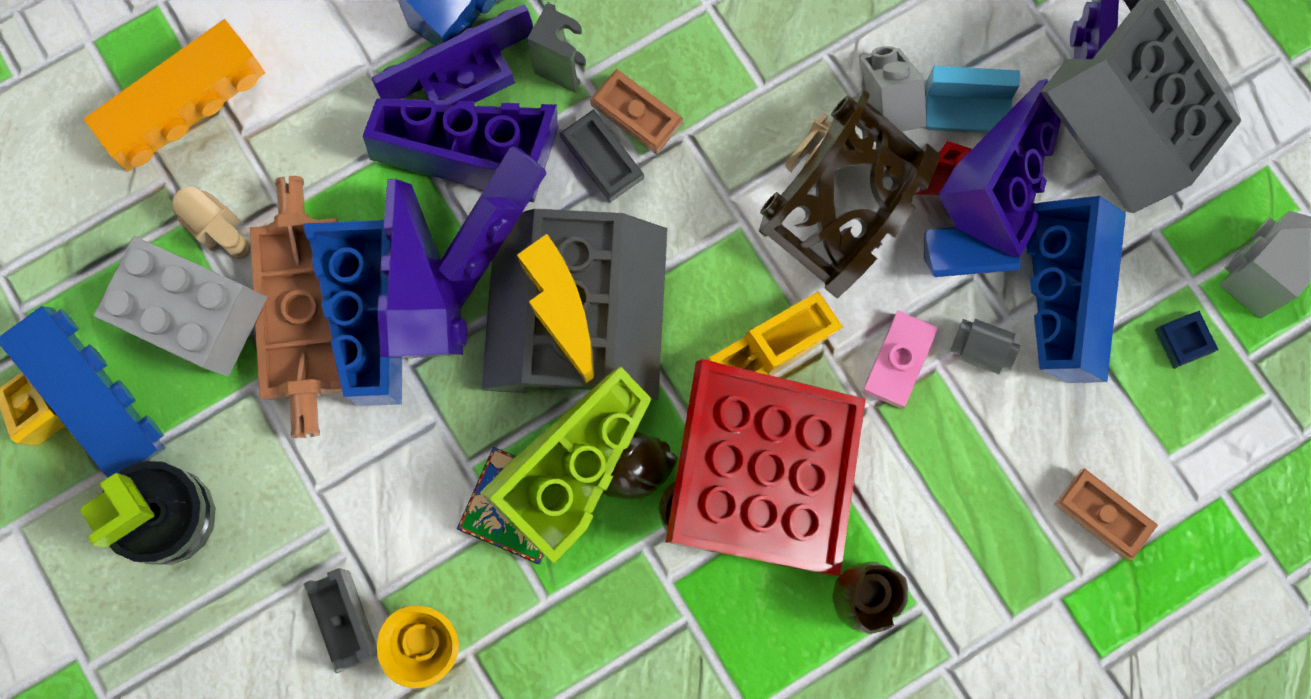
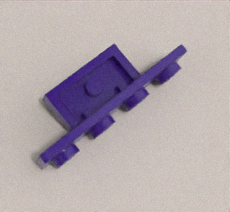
M525 5L503 11L497 17L475 28L466 29L458 36L444 43L429 47L422 51L421 54L398 65L387 67L383 72L373 76L371 80L381 99H402L424 89L428 99L433 100L435 105H457L458 101L476 103L516 83L500 51L528 38L533 29L530 13Z
M511 147L441 259L442 265L439 271L449 279L460 310L546 176V170L519 147Z

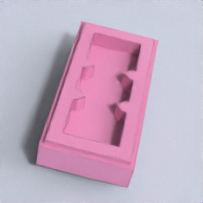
M897 311L862 392L900 409H904L938 327Z

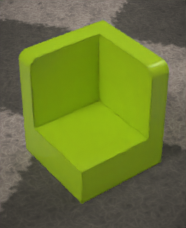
M115 473L99 483L105 492L80 508L81 514L93 531L87 537L92 546L107 548L155 516L131 478L119 473Z

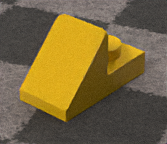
M22 372L0 387V411L9 437L16 444L39 446L65 427L63 422Z

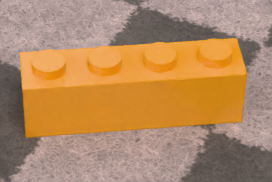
M223 19L83 118V120L110 156L128 172L134 167L146 164L151 160L154 153L167 143L181 139L188 132L189 128L202 118L217 113L223 107V104L238 92H244L252 88L257 83L258 78L265 74V71L226 19Z

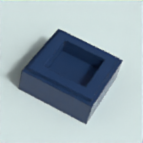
M1200 311L1155 329L1173 369L1219 350Z

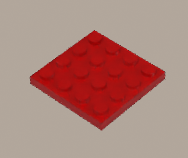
M705 359L696 361L665 543L829 576H840L866 399Z

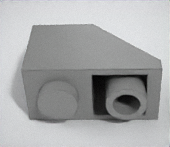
M891 46L875 48L870 54L860 55L859 65L866 92L870 94L869 103L902 132L926 127L924 78L902 50Z

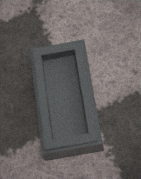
M594 109L559 133L561 140L610 203L644 179V173Z

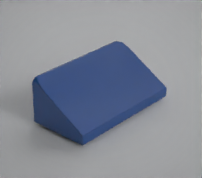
M956 227L928 229L924 233V260L934 277L1021 269L1020 257L1012 258Z

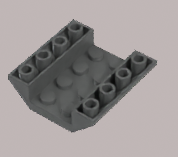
M1123 0L1131 12L1094 58L1066 59L1040 91L1129 213L1142 210L1191 186L1242 121L1232 87L1176 0Z
M531 209L522 212L492 259L482 391L526 393L527 387L592 390L613 370L621 366L647 393L651 400H658L668 228L625 213ZM545 234H548L563 257L576 284L585 311L593 351L594 378L587 384L535 316L529 303L530 300L541 292L522 269L517 254Z

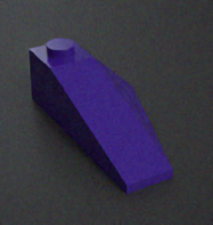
M1048 79L1039 80L955 166L939 193L943 207L948 211L957 229L1012 258L1021 257L1036 228L1039 215L1035 210L1032 211L1036 193H1044L1047 180L1042 176L1045 157L1053 156L1061 124L1060 118L1040 92L1047 84Z
M387 179L384 231L387 239L391 241V250L387 253V256L381 258V272L387 274L388 295L379 296L378 300L380 357L423 358L463 355V345L466 344L468 338L467 325L465 320L461 318V310L449 279L439 271L442 261L413 186L398 179Z

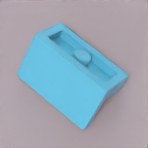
M933 66L926 81L925 128L935 131L988 133L1012 109V98L1020 87V70Z

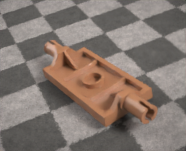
M283 176L275 180L278 215L267 226L250 227L253 290L267 296L255 322L259 398L264 401L283 398L290 399L291 437L306 438V434H310V437H316L320 435L317 397L321 396V394L342 392L331 345L330 327L321 301H323L319 280L315 276L312 264L311 246L306 238L303 224L339 221L337 218L323 220L309 218L304 208V179L299 176H289V183H286Z

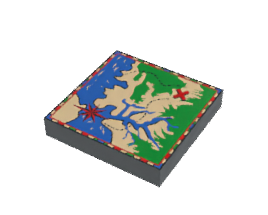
M493 447L457 526V530L541 565L545 555L518 532L480 494L516 457Z

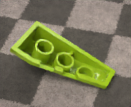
M618 366L517 455L480 494L552 563H555L587 530L594 516L592 512L603 490H607L613 478L611 474L623 450L628 448L651 398L621 366Z

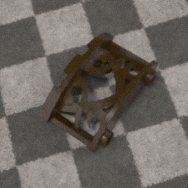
M864 89L859 91L853 98L849 95L845 96L836 105L831 113L833 117L831 126L808 163L781 195L778 192L774 193L760 211L763 218L758 232L764 237L769 236L825 283L824 288L837 299L877 260L871 252L882 245L881 240L885 235L889 234L895 238L916 208L911 204L913 195L920 189L923 191L928 188L940 156L928 143L923 148H920L868 103L870 94ZM855 126L862 130V139L856 134ZM874 141L876 142V149H872ZM844 144L849 149L847 151L839 152ZM871 164L870 187L873 197L880 206L877 212L868 209H856L836 217L834 206L835 171L850 165ZM882 177L892 179L893 184L890 190L884 187ZM816 183V196L807 194ZM797 207L805 211V218L801 223L794 226L802 228L818 223L819 230L804 241H801L782 225L785 218ZM853 219L858 220L862 226L861 233L857 237L852 235V227L845 228L841 232L839 228ZM822 241L832 263L826 262L810 247Z

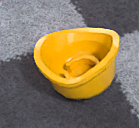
M422 605L406 606L393 612L383 623L377 639V656L384 673L396 684L408 688H424L440 681L453 667L459 652L458 635L451 621L441 612Z

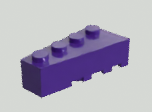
M376 98L362 137L369 158L372 161L484 190L511 147H519L545 169L558 131L557 104H541V108L520 107L519 103H501V107L475 106V102L458 101L457 105H435L433 100ZM539 187L529 202L534 203Z

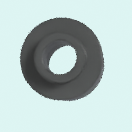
M976 318L974 322L962 319L950 351L960 355L959 360L999 375L1003 367L1011 370L1021 345L1013 342L1015 337L1013 332Z

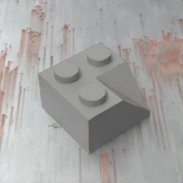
M1289 211L1276 221L1271 217L1266 219L1252 234L1251 237L1254 241L1246 250L1242 248L1226 264L1224 268L1230 273L1219 285L1260 319L1298 298L1311 282V216Z

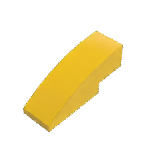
M545 234L517 254L522 269L541 292L530 300L529 303L535 316L587 384L594 378L593 351L585 311L576 284L563 257L548 234Z
M818 291L751 329L744 338L712 355L707 360L773 376L833 336L843 326Z

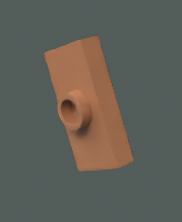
M618 69L612 73L590 99V104L593 108L656 155L683 124V118Z
M1085 468L1079 470L1054 503L1057 508L1127 562L1134 559L1158 526L1157 523Z

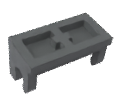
M547 2L527 38L534 72L576 93L581 81L576 75L575 62L580 66H586V59L565 40L564 29H569L574 34L581 35L582 28L575 19L556 11V6Z
M341 568L328 572V577L304 583L336 674L378 657L377 645L350 571Z

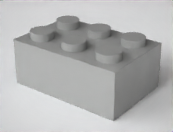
M133 236L94 316L200 367L229 377L264 306L267 296Z

